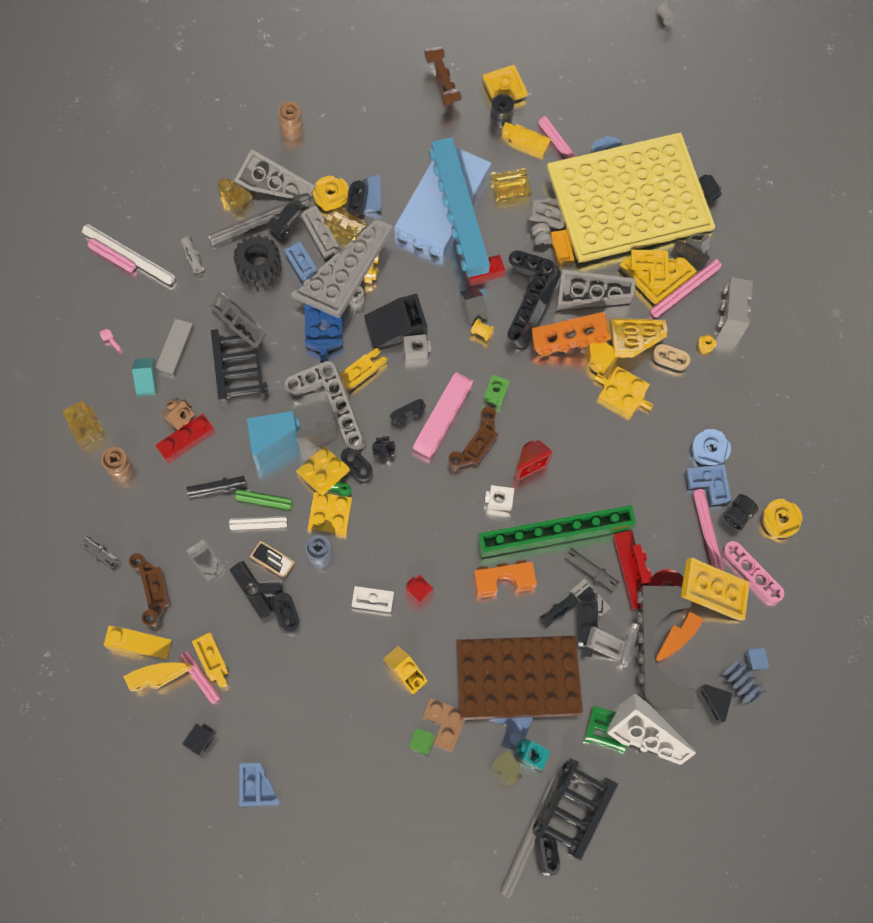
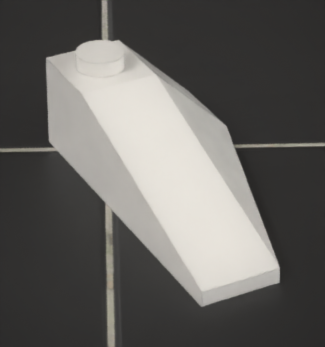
M635 693L619 706L607 729L609 735L624 745L629 746L631 744L640 747L641 751L647 752L648 750L657 753L659 757L680 765L696 754L695 750L647 702Z

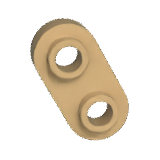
M665 344L658 345L653 352V359L657 363L675 370H685L690 363L688 353ZM677 360H681L683 364H678Z

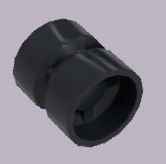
M499 94L493 98L490 119L495 126L503 127L505 122L511 124L515 106L512 97L506 94Z
M739 494L732 502V506L728 507L722 514V518L732 528L742 531L748 524L749 519H752L757 513L759 507L750 497Z

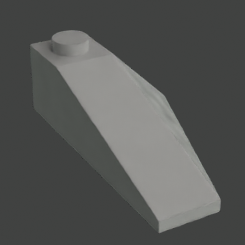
M253 149L250 150L234 180L249 190L291 199H298L305 195L309 197L315 186Z

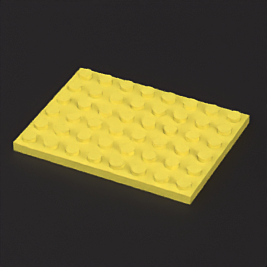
M681 132L548 163L546 166L578 263L691 236L696 233L711 231L715 228Z

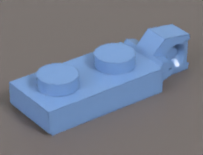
M300 241L284 249V253L303 282L307 279L310 280L318 273L316 266Z

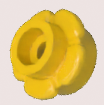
M711 335L701 336L698 340L699 348L703 352H710L717 345L716 340Z

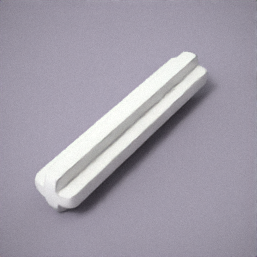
M287 517L231 518L229 520V527L231 530L287 527Z

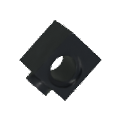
M196 723L182 745L202 758L216 736L212 734L213 729L205 723L202 726Z

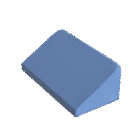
M379 174L363 179V182L368 187L367 201L363 213L381 212Z

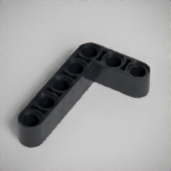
M515 250L509 255V263L517 272L534 277L507 333L509 340L515 346L523 348L529 343L533 335L532 328L537 326L559 281L561 271L550 259Z

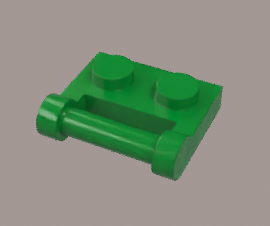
M593 706L584 742L589 744L591 742L617 749V752L624 754L627 745L593 734L594 729L607 732L616 712Z

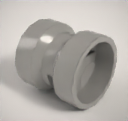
M539 223L532 227L531 230L532 235L535 236L534 244L536 247L543 248L552 244V236L549 235L550 228L547 223Z

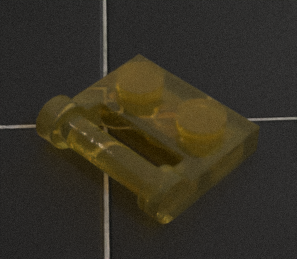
M525 167L497 174L496 172L490 173V181L493 186L496 202L532 195ZM520 177V179L498 182V180Z

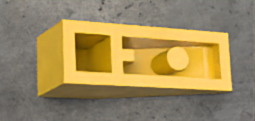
M108 626L104 646L109 650L168 660L172 644L170 639L114 626Z

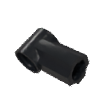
M290 201L279 215H275L269 220L267 226L280 239H283L291 232V226L301 216L303 211L294 202Z

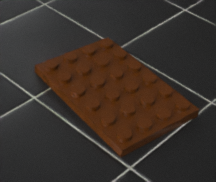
M576 636L456 640L460 720L583 715Z

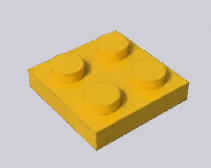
M515 64L482 75V80L492 100L499 94L509 95L513 100L527 97L528 92Z
M322 446L296 470V473L323 496L350 469L325 446Z
M314 492L308 531L346 536L352 497L332 494L321 496L319 493Z

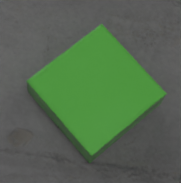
M416 728L409 748L428 755L436 735Z

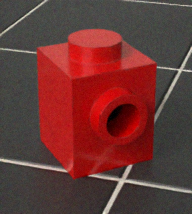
M418 575L416 578L413 576L406 583L405 593L420 607L433 594L434 588L421 575Z

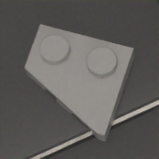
M557 198L533 200L529 205V220L547 223L551 227L561 229L564 226V219Z

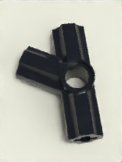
M245 561L239 562L229 569L259 618L262 620L272 615L274 611L268 598H273L277 593H283L282 580L257 581ZM255 586L258 588V591L255 594H249L247 592L248 588Z

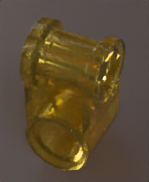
M222 178L218 182L217 186L220 197L237 211H242L245 203L253 198L245 188L229 178Z

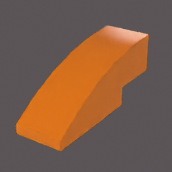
M689 612L680 627L673 625L654 657L656 664L667 659L685 645L697 632L704 619Z

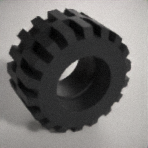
M257 234V237L250 235L249 239L243 238L242 243L239 242L237 244L238 249L235 248L233 257L237 273L241 279L243 278L246 283L250 281L251 285L258 283L259 286L263 285L262 283L264 282L269 284L270 279L273 281L276 279V274L279 275L282 263L279 248L272 239L269 240L267 236L262 238L261 235ZM257 255L267 257V260L260 265L248 263L252 257Z

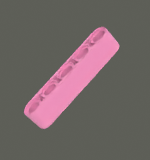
M458 372L454 373L418 436L413 450L431 458L473 383L472 379Z

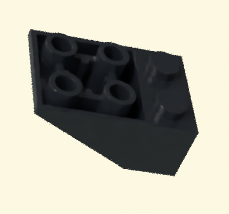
M417 293L398 298L364 315L374 349L403 342L404 336L427 335L428 326Z

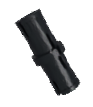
M570 594L558 604H553V608L540 616L539 619L545 627H548L558 618H563L566 612L578 605V602Z

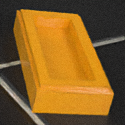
M568 231L550 232L549 235L552 236L553 242L551 245L556 266L574 265L575 261Z

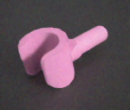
M109 329L100 331L103 341L110 340L118 352L122 350Z

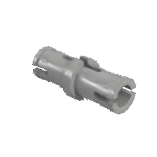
M189 236L182 238L180 242L185 250L186 260H189L193 273L202 272L204 266L201 263L200 253L195 248L192 238Z

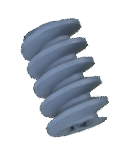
M740 659L726 668L723 675L730 674L731 676L727 681H735L732 688H740L737 695H745L742 702L751 703L765 694L766 690L759 691L762 686L761 683L754 684L757 679L756 676L749 678L752 671H744L747 664H739Z

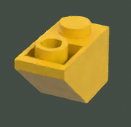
M399 646L383 658L391 671L412 694L416 693L428 682L411 657Z

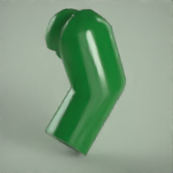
M338 481L330 489L337 491L342 496H349L352 492V488L345 481Z

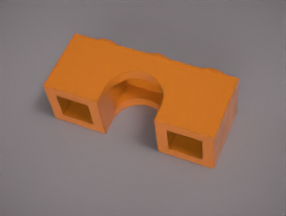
M520 560L513 565L500 563L494 568H489L488 566L478 567L473 573L477 598L497 595V581L502 578L512 580L516 592L535 589L537 583L533 562Z

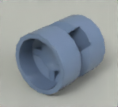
M315 535L308 539L305 551L310 563L315 566H324L329 563L332 558V549L328 539L321 535Z

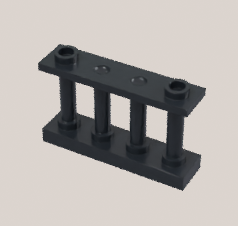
M218 329L211 330L217 393L220 405H228V399L231 396L259 392L262 401L266 400L265 394L268 393V385L263 380L259 346L253 351L231 354L222 353V347L225 344L247 341L239 335L224 337L223 335L220 336ZM256 358L257 368L235 371L224 370V364H227L228 361ZM258 375L259 385L232 389L226 387V381H229V379Z
M569 758L562 766V774L540 818H537L534 822L532 834L542 839L544 833L567 845L569 848L568 853L581 860L618 783L606 777L602 781L593 778L577 769L578 761ZM572 776L596 788L597 794L595 798L590 800L569 789L567 786ZM565 795L587 807L588 812L585 818L580 819L558 807L562 796ZM553 814L577 826L579 831L576 837L570 838L548 826Z

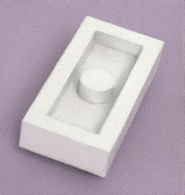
M355 586L352 607L391 613L394 592Z

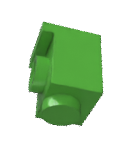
M492 374L483 401L490 406L501 407L510 380Z

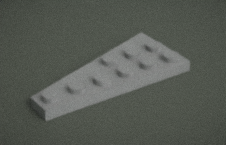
M376 219L360 233L361 235L354 242L348 243L346 249L341 253L338 252L325 263L310 280L307 279L300 289L294 290L291 293L292 298L340 319L392 233L393 226Z

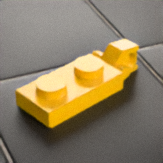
M505 122L502 128V133L507 135L512 140V143L541 156L545 154L551 142L550 138L521 125Z
M211 632L192 640L210 680H216L221 689L229 686L224 676L228 674L227 667Z

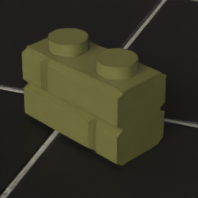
M506 751L494 760L490 768L496 775H499L498 778L503 785L509 783L512 786L522 778L520 773L523 768L517 761H514L515 758L510 751Z

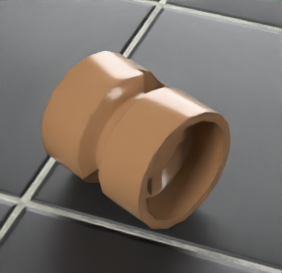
M289 101L280 105L278 115L282 131L288 135L298 134L303 128L300 106L295 102Z
M110 447L103 452L101 463L110 476L122 479L131 472L132 463L121 448Z

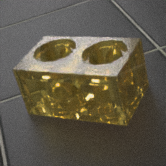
M83 400L62 410L81 448L103 439L100 433L103 431L98 420L94 422L92 418L95 415L90 405L86 406ZM84 413L83 417L76 418L78 414ZM87 429H92L89 434H84Z

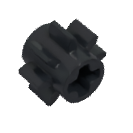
M389 436L376 438L372 445L373 455H378L379 460L392 458L395 452V442L389 441Z

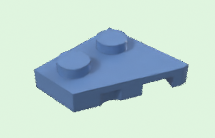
M239 763L238 807L279 805V800L261 764Z

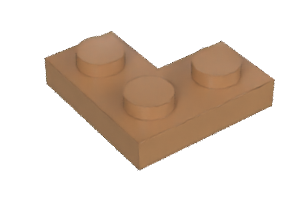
M430 698L423 718L441 725L434 745L453 752L465 720H460L459 709Z

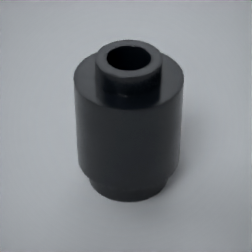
M705 174L698 179L706 200L709 199L710 202H713L722 195L721 187L712 175Z

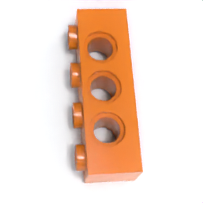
M605 312L532 328L534 349L539 355L543 356L550 355L556 351L565 352L574 347L583 348L592 343L601 344L612 339L609 318ZM589 329H594L592 333L586 334ZM575 333L572 338H568L570 334ZM557 337L554 342H550L552 338Z

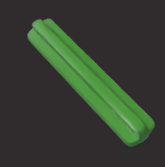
M237 489L235 494L237 500L284 509H291L293 502L291 498Z

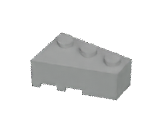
M731 277L729 282L724 284L723 294H725V300L722 299L720 310H723V313L718 320L719 334L738 338L743 336L750 324V319L747 316L748 312H751L749 303L752 298L753 281Z

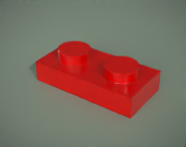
M501 255L488 257L490 263L489 273L469 277L470 282L504 274L506 269Z

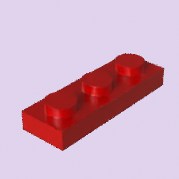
M201 414L155 446L166 462H168L213 432L214 427L206 416Z

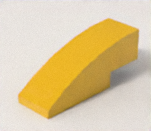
M159 663L140 668L123 677L130 691L138 692L148 685L151 688H160L193 667L187 663Z

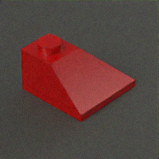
M532 440L524 444L514 480L518 481L549 465L553 453L551 449L540 440L535 442Z

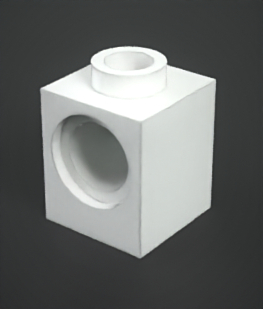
M491 485L490 491H486L485 496L488 509L511 512L514 488ZM496 495H501L504 498V500L502 502H498L494 499V497Z

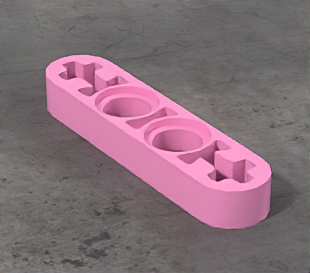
M731 541L724 546V557L768 602L774 604L783 599V588L738 542ZM734 547L736 549L735 553L730 554V548ZM742 554L743 557H741L737 562L736 559ZM743 560L751 563L750 570L742 568L741 562ZM756 575L764 576L765 583L758 584L755 580ZM770 583L771 586H769L766 590H764L763 588L766 587V586ZM776 590L778 592L777 597H771L772 591Z

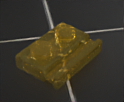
M341 208L333 210L324 220L325 225L353 240L357 239L361 235L360 233L368 226L367 222Z

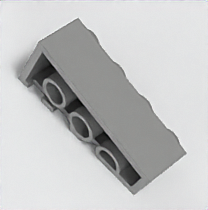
M562 269L556 311L631 303L634 297L636 279Z

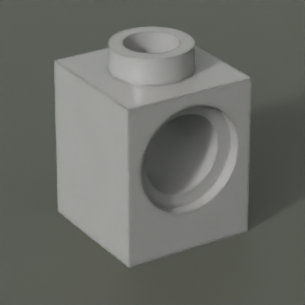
M426 334L403 337L405 361L428 359L431 345L430 341H426ZM416 345H419V346H421L422 348L419 349V350H416V349H414L413 347L416 346Z

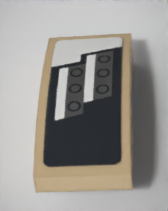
M262 541L258 542L249 555L252 560L282 579L285 578L295 563Z

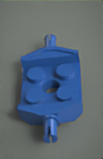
M304 303L305 346L320 352V363L324 362V358L325 362H327L329 351L343 345L342 315L339 319ZM327 323L329 327L326 330H321L319 325Z

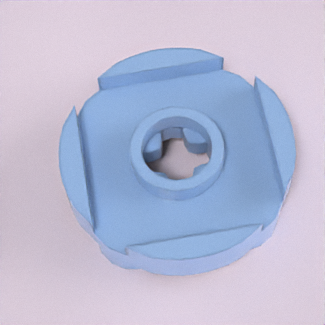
M715 429L704 430L692 442L693 459L703 466L722 465L730 455L731 444L721 431ZM712 444L716 451L709 452L706 447Z

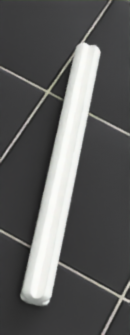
M87 224L83 227L82 233L91 239L95 238L165 283L171 285L174 282L175 275L91 225Z

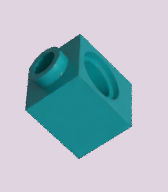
M522 739L516 747L514 758L532 768L543 770L551 751L532 740ZM532 749V756L529 757V752Z

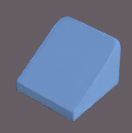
M765 648L745 651L749 670L755 671L770 668Z

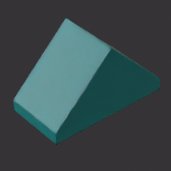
M155 358L135 359L132 373L136 394H156Z

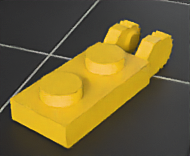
M378 348L367 355L365 354L341 372L348 392L387 363L388 359L386 357L380 358L375 363L371 361L380 354L381 351Z

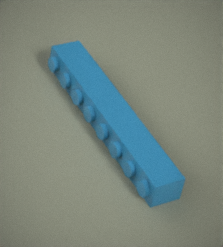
M453 138L431 142L429 156L430 160H434L435 163L433 170L435 176L439 177V191H443L444 194L442 201L444 207L448 208L447 219L453 226L451 228L452 237L458 243L456 244L457 254L462 257L460 261L462 271H466L467 277L489 273L490 263Z

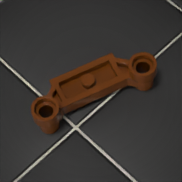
M443 48L425 49L424 53L427 63L434 62L436 75L443 90L441 97L444 106L446 107L452 105L453 102L462 100L460 90H456L454 81H451L449 78L448 66L445 67L442 58L445 57Z
M485 407L482 409V425L463 452L453 451L450 453L448 462L452 469L457 470L460 467L471 464L477 466L497 439L498 433L495 432L494 424L496 411L494 408Z
M134 553L129 558V565L141 573L149 610L143 612L141 619L146 626L156 627L165 608L170 606L161 567L151 565L142 554Z

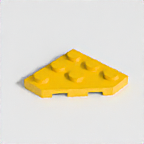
M630 256L619 265V268L629 278L636 279L635 285L654 305L666 298L697 272L685 258H668L669 286L650 287L649 270H631Z
M610 318L614 357H635L667 337L666 320Z

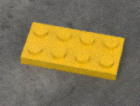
M687 558L681 597L736 620H745L750 582L694 558Z

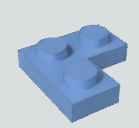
M725 465L686 469L689 489L708 487L711 505L728 504L731 502Z
M533 717L489 720L508 726L501 746L516 751L518 743L526 738Z

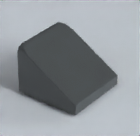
M702 233L692 234L685 243L698 253L704 254L710 248V235Z

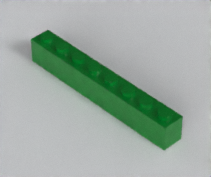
M632 505L483 532L478 534L477 540L481 558L632 530L636 525V519Z

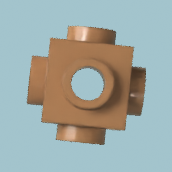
M177 397L169 400L166 407L159 412L177 430L183 425L188 424L191 421V417L195 415L191 411V404L186 399L181 400Z

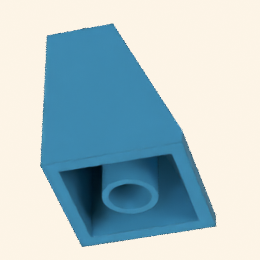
M293 411L247 418L251 451L256 467L263 465L298 442L297 431L301 430L299 419L294 417Z

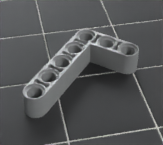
M328 361L292 375L285 380V389L296 396L324 386L346 445L358 451L365 447L366 439L341 372L336 365ZM333 367V373L327 376V369ZM315 374V381L309 383L310 376ZM298 382V388L292 390L293 383ZM335 385H339V386H340L339 391L336 392V393H333V391H332L333 387H334ZM346 402V408L340 411V403ZM352 419V426L350 428H346V421ZM358 436L359 443L353 446L352 439Z

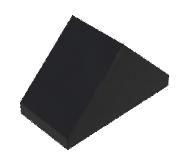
M707 684L699 687L698 691L717 725L726 721L733 693Z

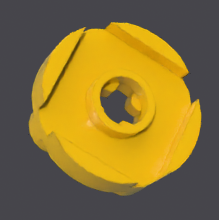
M325 176L316 182V186L313 189L314 200L325 211L339 208L347 202L348 185L342 178L337 179L334 176ZM331 190L332 192H335V193L330 195V194H328V191Z
M777 499L770 502L762 512L763 525L774 538H788L794 535L801 526L803 517L799 507L793 502L785 501V499ZM778 514L786 516L785 523L778 520Z

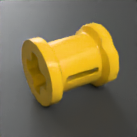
M478 318L471 329V333H476L484 337L485 341H488L495 326H488Z

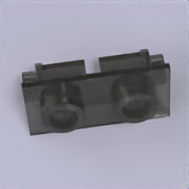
M677 240L670 254L676 258H685L693 267L699 270L705 267L710 258L708 253L702 254L688 246L683 240Z

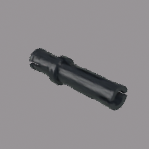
M242 475L229 479L224 477L219 481L186 486L188 498L222 491L227 493L232 489L245 488L246 483L242 482L246 481L245 476Z

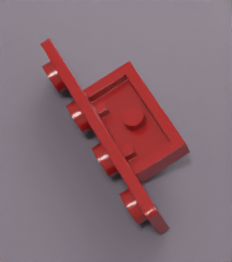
M633 531L616 533L613 537L632 609H639L640 603H637L636 599L637 591H640L639 588L642 586H648L651 582L650 580H652L651 570L647 568L645 563L647 561L646 551L641 548V544L636 545Z

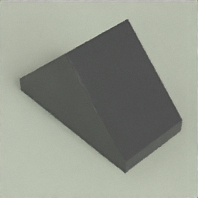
M475 287L460 291L459 294L469 324L474 325L478 318L481 319V322L488 321L484 296L480 290Z

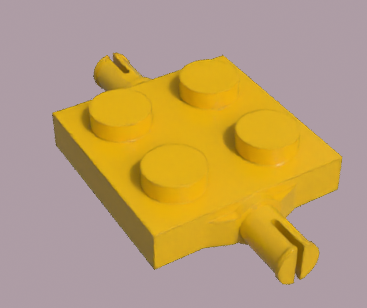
M619 366L616 367L613 374L608 378L598 373L594 379L604 385L598 399L629 417L632 416L635 409L640 405L649 411L654 405L644 399L650 384Z

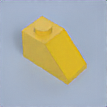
M606 342L601 344L592 343L586 346L588 363L596 373L604 375L618 358L614 357L613 347Z

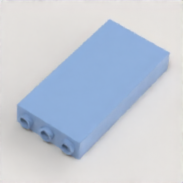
M455 147L473 204L490 173L491 162ZM432 160L395 225V235L400 240H407L418 248H424L433 255L443 257L453 240L451 232L453 226L447 219L448 208L443 205L442 196L444 194L443 191H439V177L434 174L433 165L435 163Z

